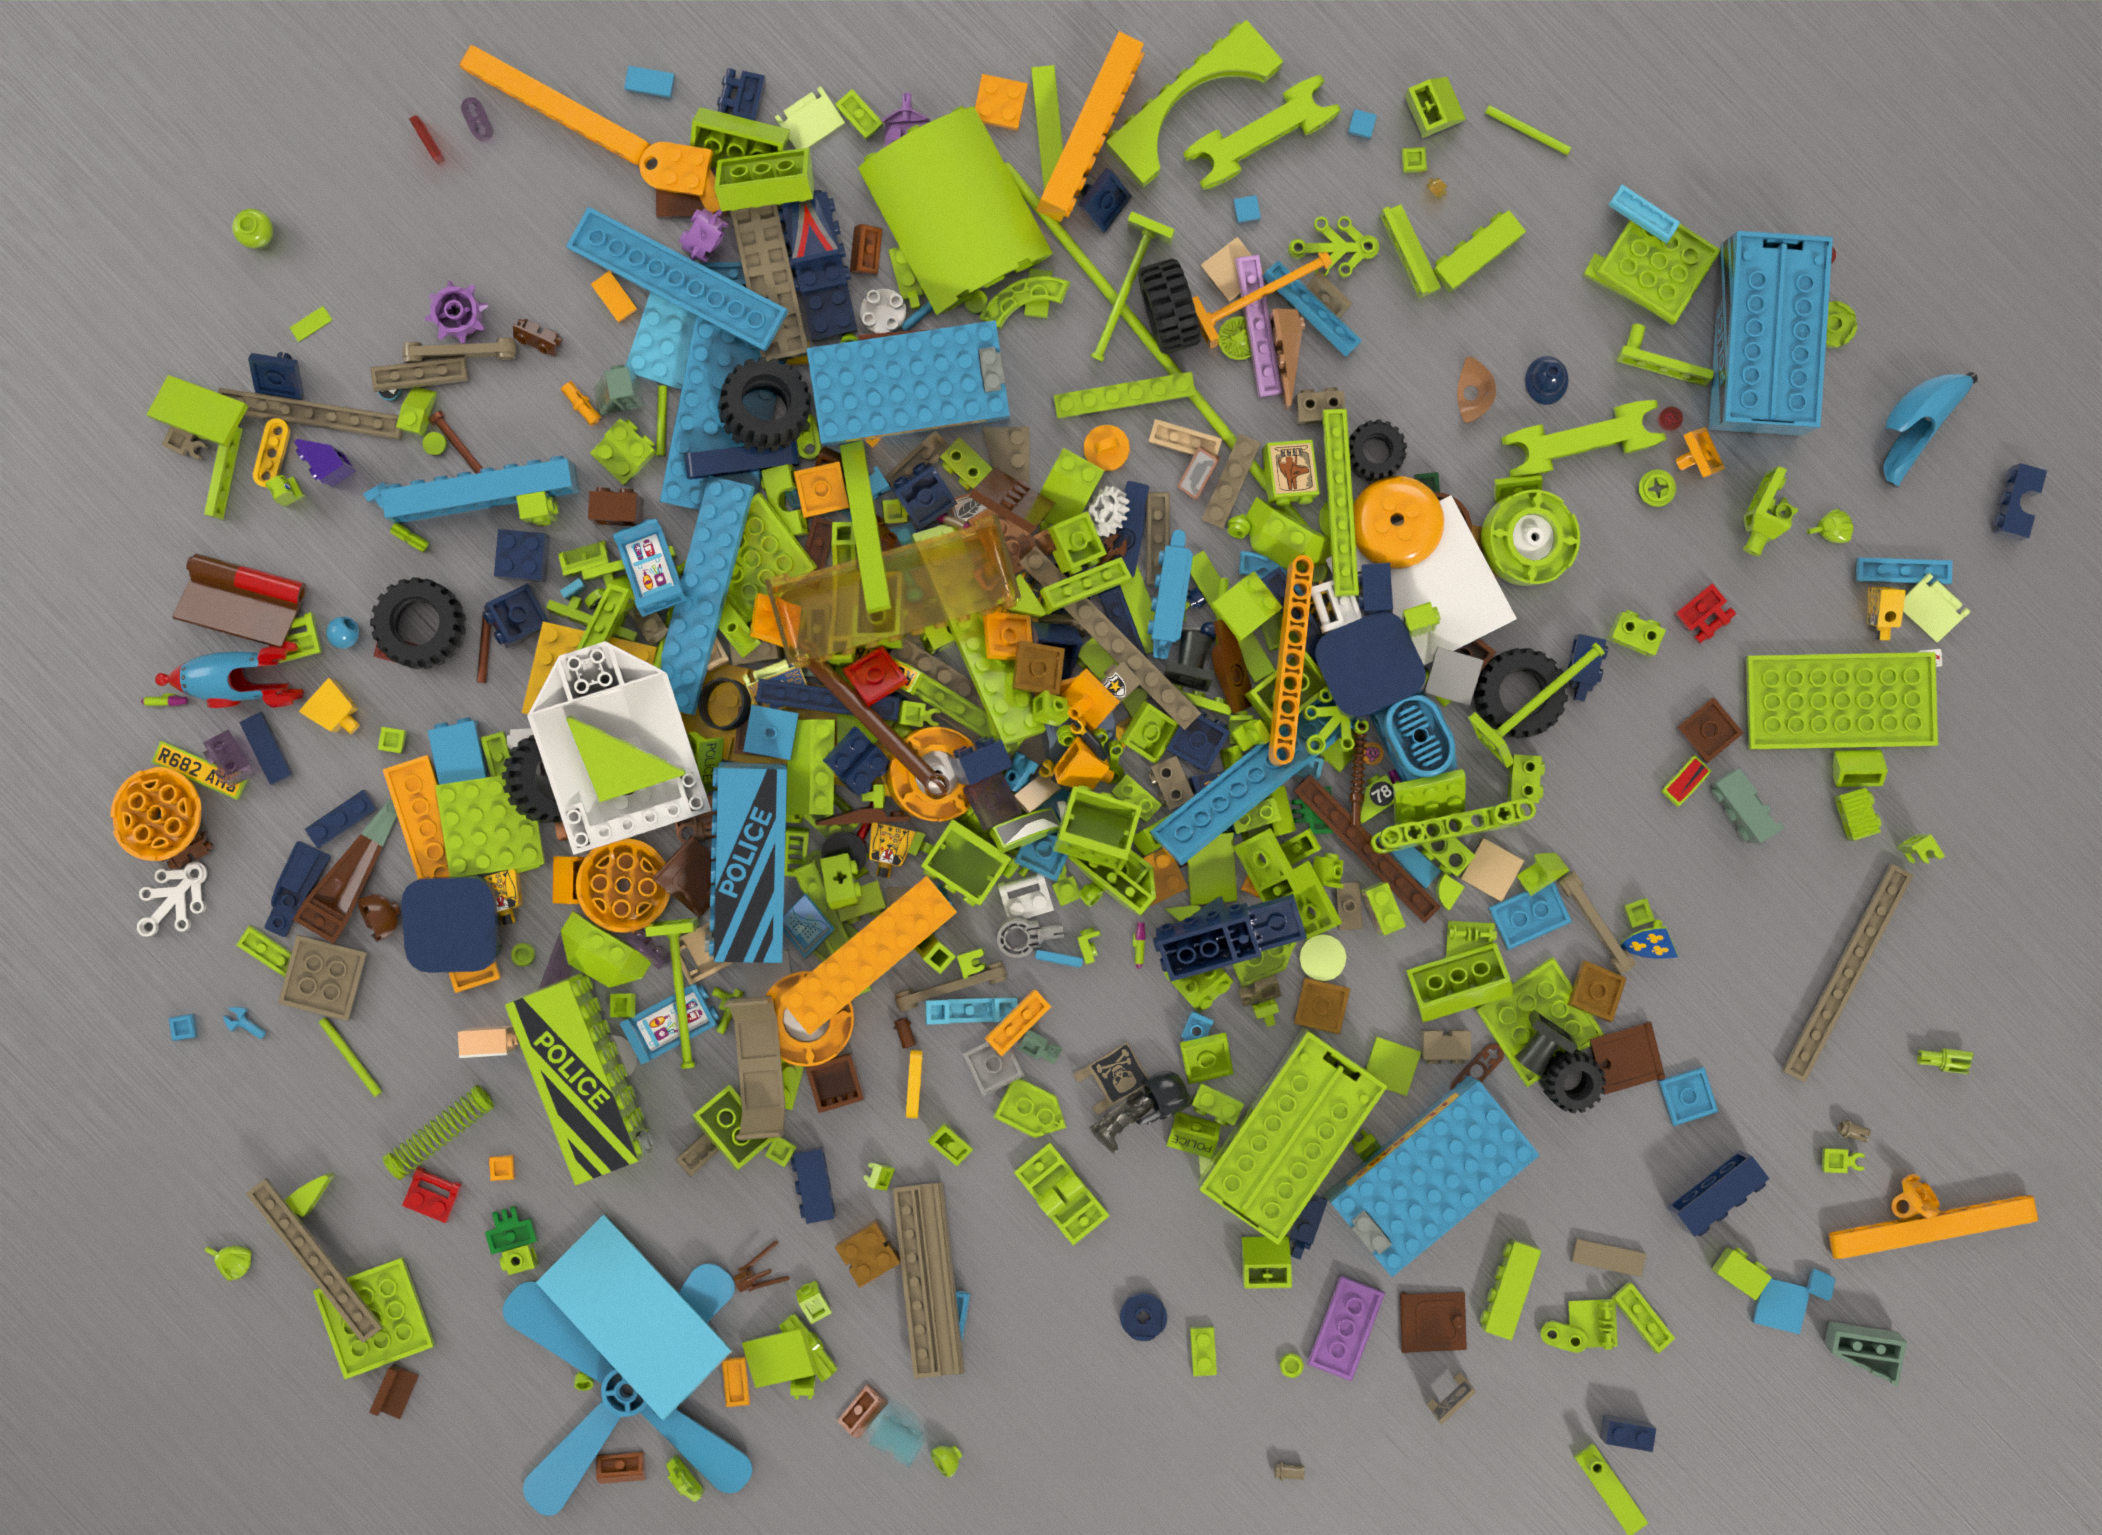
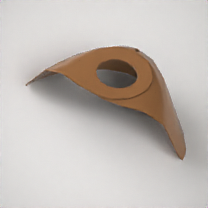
M1466 357L1457 389V400L1461 417L1465 423H1469L1482 416L1493 404L1496 396L1494 377L1481 362L1473 357ZM1474 386L1478 390V396L1475 400L1470 401L1464 397L1463 392L1466 387Z

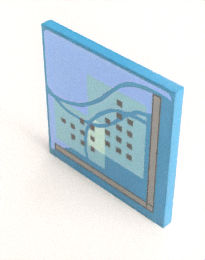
M807 893L783 916V932L805 959L835 930Z

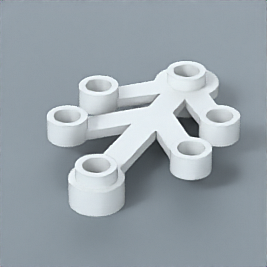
M191 862L185 866L184 870L169 871L167 869H159L155 872V880L159 883H167L170 879H183L177 887L155 889L143 887L139 891V896L144 901L168 897L150 918H143L138 922L137 931L140 935L145 937L155 935L159 929V922L174 905L176 906L175 928L178 931L189 930L191 921L187 918L185 892L190 887L193 900L190 904V910L196 914L203 913L206 910V903L202 900L201 883L207 878V869L200 862ZM195 869L199 871V876L197 878L193 876V871ZM161 872H165L166 878L164 880L160 879ZM147 889L151 892L149 898H146L144 895ZM197 902L201 904V909L199 911L195 909V904ZM181 920L186 922L184 929L179 925ZM149 922L153 925L151 931H148L146 927Z

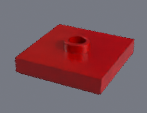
M883 645L843 668V673L868 707L908 683L906 676Z

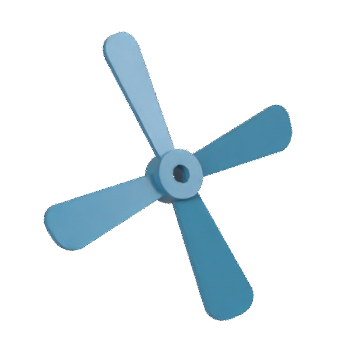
M705 1263L697 1266L691 1272L679 1294L708 1322L731 1299L735 1292V1282L732 1275L720 1266L713 1263ZM537 1281L523 1282L513 1290L503 1305V1317L507 1324L602 1384V1402L525 1479L523 1485L525 1499L538 1513L545 1516L557 1514L564 1507L620 1418L633 1416L641 1413L719 1491L735 1493L741 1490L749 1481L753 1472V1465L745 1453L677 1408L665 1420H662L653 1414L654 1410L634 1389L632 1394H626L622 1389V1385L629 1383L536 1283Z

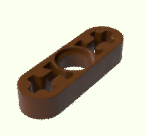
M1495 1043L1485 1045L1451 1082L1450 1090L1456 1087L1457 1083L1465 1079L1463 1078L1465 1074L1471 1076L1470 1069L1475 1064L1483 1067V1074L1475 1078L1482 1083L1503 1060L1504 1052L1501 1047ZM1497 1048L1498 1051L1496 1054L1498 1055V1058L1496 1060L1494 1058H1491L1487 1062L1491 1066L1487 1068V1066L1483 1062L1479 1061V1059L1482 1057L1484 1060H1486L1489 1057V1053L1487 1051L1489 1049L1495 1050Z

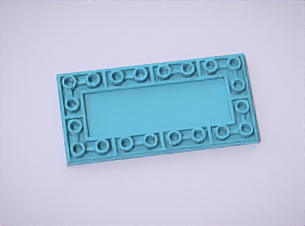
M604 1214L536 1282L662 1420H665L733 1351Z

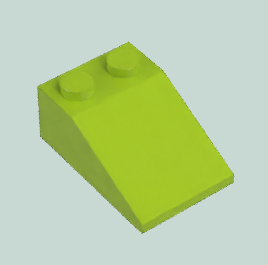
M1063 448L1040 491L1041 495L1055 502L1052 510L1043 521L1055 525L1082 514L1101 481L1105 470Z

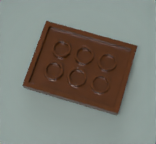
M996 467L972 490L969 496L1030 534L1055 505V502L1031 489L1029 483L1023 480L1018 481Z

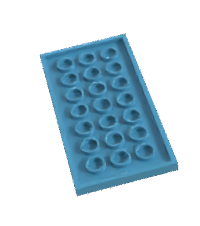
M695 318L659 501L698 511L701 508L708 478L687 479L683 455L692 452L744 446V443L741 441L738 444L732 440L733 434H727L723 429L724 423H721L719 419L720 410L718 409V403L725 379L729 373H733L734 367L738 364L744 366L745 361L749 359L757 362L758 357H762L760 349L701 318ZM754 390L747 393L743 397L742 402L746 410L755 418L772 421L777 395L768 390ZM762 471L717 477L755 487L754 497L759 490Z

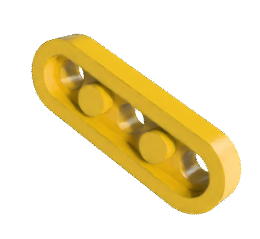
M279 418L271 419L265 425L253 471L255 483L264 488H267L265 483L268 481L264 479L266 473H270V479L280 475L291 433L288 423ZM281 427L282 433L276 435V429ZM276 450V456L271 458L270 452Z

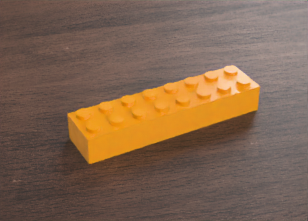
M1120 31L1118 32L1036 211L1060 223L1064 216L1069 217L1077 201L1073 196H1079L1087 179L1083 177V174L1088 176L1096 160L1093 154L1098 155L1106 138L1102 133L1107 135L1116 117L1112 113L1117 114L1145 53L1141 49L1144 43Z
M926 876L779 999L806 1032L811 1035L955 915L957 911Z

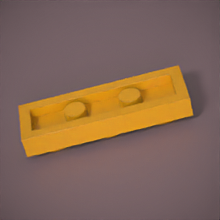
M1033 989L984 1039L999 1056H1003L1051 1006L1037 990Z

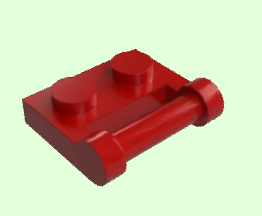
M418 1166L402 1206L440 1222L447 1223L462 1184L456 1181L453 1183L426 1172L425 1168ZM421 1180L449 1191V1197L420 1186Z

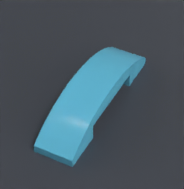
M1017 998L926 1000L925 1024L1001 1022L1017 1006Z

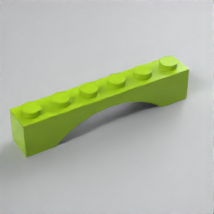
M832 522L833 600L828 639V661L831 666H848L855 662L856 655L852 630L858 554L852 522Z

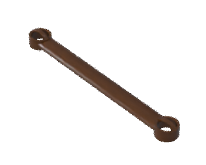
M810 641L798 643L794 650V660L796 663L807 667L918 779L925 787V792L930 798L935 800L944 798L950 786L947 777L936 773L871 706L868 707L860 695L818 654V649L814 643ZM803 649L810 660L801 659L797 651ZM933 781L942 793L931 791L928 783Z

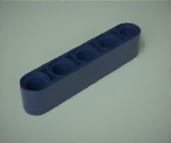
M791 441L790 446L785 449L779 446L776 452H770L769 449H765L764 453L757 452V448L751 447L748 450L742 446L687 453L683 455L687 479L708 478L709 475L717 477L758 472L786 464L796 467L801 465L797 441Z

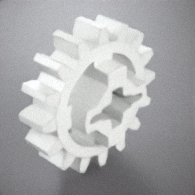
M1105 486L1104 490L1099 489L1098 496L1092 495L1093 502L1087 504L1090 507L1088 513L1100 537H1109L1110 533L1116 534V528H1122L1121 522L1122 520H1127L1125 513L1130 510L1126 507L1129 503V500L1125 498L1127 494L1114 486L1112 488Z

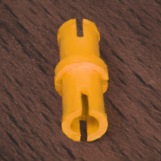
M573 381L567 382L560 389L573 404L572 408L578 411L590 426L595 425L602 418L589 403L590 399L578 390Z

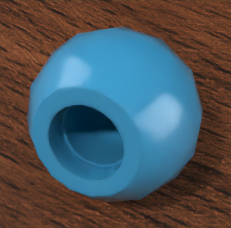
M336 617L329 622L326 628V636L329 643L334 647L340 649L350 648L356 644L359 638V627L349 617Z

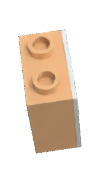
M513 1026L468 1028L458 1031L459 1058L508 1055L516 1052V1045H519Z

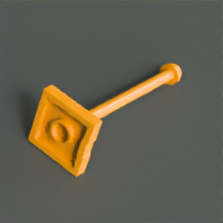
M1318 253L1317 259L1213 313H1206L1198 295L1193 297L1200 332L1209 349L1216 347L1219 342V336L1214 328L1216 321L1322 266L1324 269L1329 268L1332 261L1328 253Z

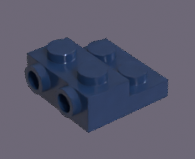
M924 462L916 465L912 469L914 473L907 478L905 475L897 478L893 482L895 486L891 488L893 494L919 530L958 504L935 467L931 463L925 464Z
M528 583L487 602L484 606V619L488 624L492 623L496 629L494 636L500 645L504 644L506 648L540 631L542 622L550 623Z
M1198 709L1201 714L1185 730L1179 726L1166 750L1207 773L1230 731L1226 730L1228 725L1217 719L1212 722L1206 718L1207 713Z
M854 726L823 759V762L851 792L859 796L869 792L872 788L871 782L877 776L881 777L888 771L887 765L890 763V760L876 745L871 743L859 728Z

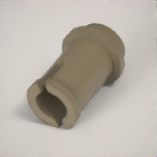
M1850 1120L1841 1121L1838 1126V1134L1843 1138L1850 1137L1866 1143L1869 1138H1866L1865 1135L1869 1137L1871 1135L1870 1128L1852 1124Z
M1283 1462L1275 1464V1479H1279V1481H1283V1479L1304 1480V1465H1285Z

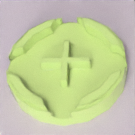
M1319 934L1304 942L1300 950L1299 961L1306 975L1314 980L1327 981L1341 974L1346 963V953L1339 940L1330 935Z

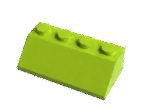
M699 107L692 120L690 146L711 149L713 151L711 167L717 168V162L721 159L787 151L790 129Z
M810 148L718 160L714 189L721 211H736L743 208H758L765 205H781L788 202H803L813 199L814 178Z
M798 720L791 760H787L786 815H834V773L823 762V759L835 748V720Z
M1497 943L1406 970L1423 1023L1513 995L1511 979Z

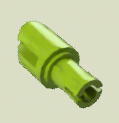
M1943 1048L1940 1052L1920 1049L1918 1054L1921 1055H1917L1918 1065L1938 1066L1942 1072L1969 1075V1068L1971 1067L1974 1053Z

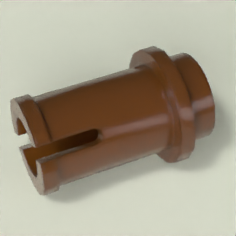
M907 1017L894 1021L895 1026L893 1028L897 1029L902 1048L905 1049L916 1045L917 1043L910 1027L911 1021H908Z

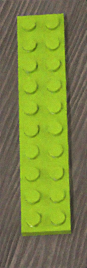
M944 524L912 534L911 541L948 622L997 738L1001 739L1005 746L1044 733L1046 730L1044 723L1033 721V698L1030 692L1012 689L1015 661L987 659L983 615L986 611L994 612L985 590L980 587L973 575L976 569L958 528Z

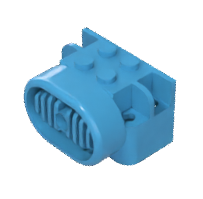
M1421 691L1420 695L1415 694L1392 704L1388 709L1369 716L1402 782L1423 777H1433L1458 768L1454 736L1447 726L1438 705L1427 698L1423 691ZM1417 729L1422 730L1425 735L1421 743L1414 739V732Z

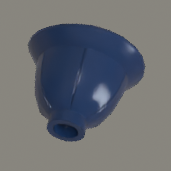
M1542 356L1534 360L1528 367L1525 385L1530 397L1537 403L1543 405L1556 403L1563 397L1568 388L1567 369L1555 357Z

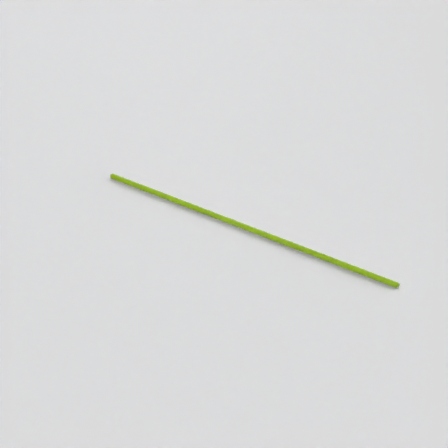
M1009 161L1006 162L1005 165L1023 198L1112 306H1114L1118 293L1058 221L1036 211L1040 201L1039 197ZM1125 303L1120 315L1169 375L1183 373L1168 354L1160 352L1155 338ZM1195 388L1196 396L1188 398L1232 450L1237 440L1236 436ZM1254 459L1249 472L1267 492L1264 470ZM1291 503L1285 506H1278L1283 512L1309 526ZM1424 666L1425 672H1426V682H1427V678H1428V675H1429V671H1428V669ZM1435 696L1443 707L1452 701Z

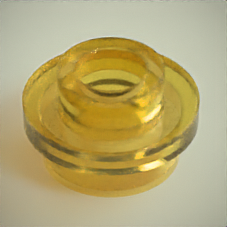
M1438 177L1435 180L1429 179L1430 182L1426 187L1439 199L1443 195L1446 196L1448 194L1445 191L1448 186Z

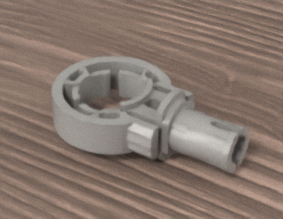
M1019 916L1007 918L1000 924L997 930L999 949L1005 955L1012 958H1021L1031 953L1033 949L1042 948L1041 943L1045 940L1064 939L1062 923L1041 927L1038 920L1029 921ZM1009 925L1011 930L1019 928L1027 934L1025 942L1020 946H1013V950H1010L1011 944L1006 940V935L1009 932L1007 926Z

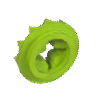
M1659 469L1651 470L1644 474L1639 481L1638 493L1642 501L1650 506L1661 507L1668 504L1674 498L1676 483L1668 472ZM1654 482H1657L1658 486H1666V488L1659 491V495H1656L1655 491H1648V489L1654 486Z

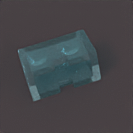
M884 1414L870 1437L869 1444L884 1453L887 1449L895 1454L893 1456L895 1460L910 1467L924 1444L925 1438L922 1436L923 1433L915 1427L911 1426L908 1428L901 1424L902 1420L895 1415L890 1414L888 1416Z

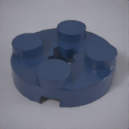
M1146 1292L1136 1293L1129 1296L1121 1307V1325L1131 1338L1138 1341H1150L1162 1333L1166 1327V1308L1162 1300L1155 1295ZM1142 1311H1146L1150 1315V1319H1146L1145 1323H1141L1140 1318H1137V1314H1141Z

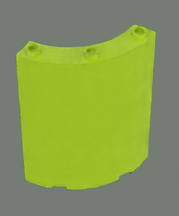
M959 106L950 114L937 118L921 127L919 125L912 126L906 131V135L887 145L879 152H873L864 157L865 162L858 167L936 315L954 310L973 297L974 291L983 286L988 288L1003 280L1005 274L1013 270L1018 273L1039 265L1053 254L974 106L967 108Z

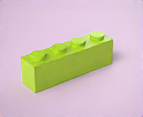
M1510 210L1504 214L1501 211L1489 220L1491 222L1486 228L1480 226L1471 234L1473 236L1471 240L1467 243L1465 240L1461 241L1453 248L1455 251L1449 257L1445 254L1435 262L1434 274L1449 294L1526 233V230Z
M1510 1238L1509 1243L1504 1245L1502 1251L1504 1259L1502 1265H1498L1496 1269L1495 1279L1497 1280L1494 1288L1491 1287L1489 1290L1487 1310H1483L1480 1317L1481 1328L1485 1332L1512 1341L1542 1252L1538 1247Z

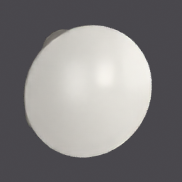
M871 290L861 303L860 317L865 327L873 333L894 332L901 327L905 320L906 305L902 296L893 290Z

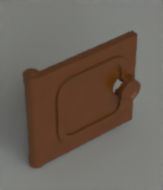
M691 835L661 869L654 874L652 879L700 918L710 908L711 889L708 891V894L707 890L711 885H716V883H711V863L716 861V859H711V852L697 840L696 836Z
M1651 1021L1589 1039L1594 1060L1605 1073L1603 1077L1606 1079V1085L1602 1086L1605 1089L1604 1095L1666 1078Z
M1464 1291L1400 1293L1402 1353L1467 1350Z

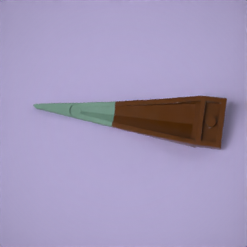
M392 798L389 799L348 850L308 895L292 919L293 921L335 944L352 916L357 900L362 894L397 817Z

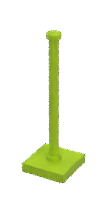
M1132 211L1128 218V227L1141 232L1143 237L1095 352H1092L1090 355L1091 358L1101 362L1105 358L1103 354L1151 239H1158L1171 245L1174 238L1175 229Z
M1594 643L1589 652L1498 729H1492L1476 712L1468 718L1476 738L1506 768L1512 765L1514 760L1502 737L1597 656L1601 657L1605 654L1597 643Z
M698 917L657 921L645 927L646 937L660 935L669 937L683 1060L681 1063L682 1069L695 1067V1062L692 1061L678 936H681V933L694 932L699 927Z

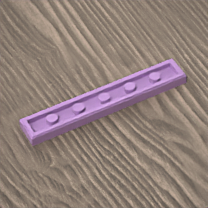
M1259 255L1235 259L1242 298L1264 286ZM1264 296L1243 307L1258 398L1283 393L1267 298Z

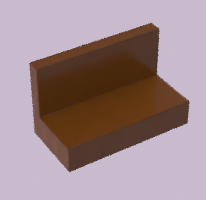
M393 1364L385 1374L369 1413L379 1416L383 1412L400 1420L420 1375Z

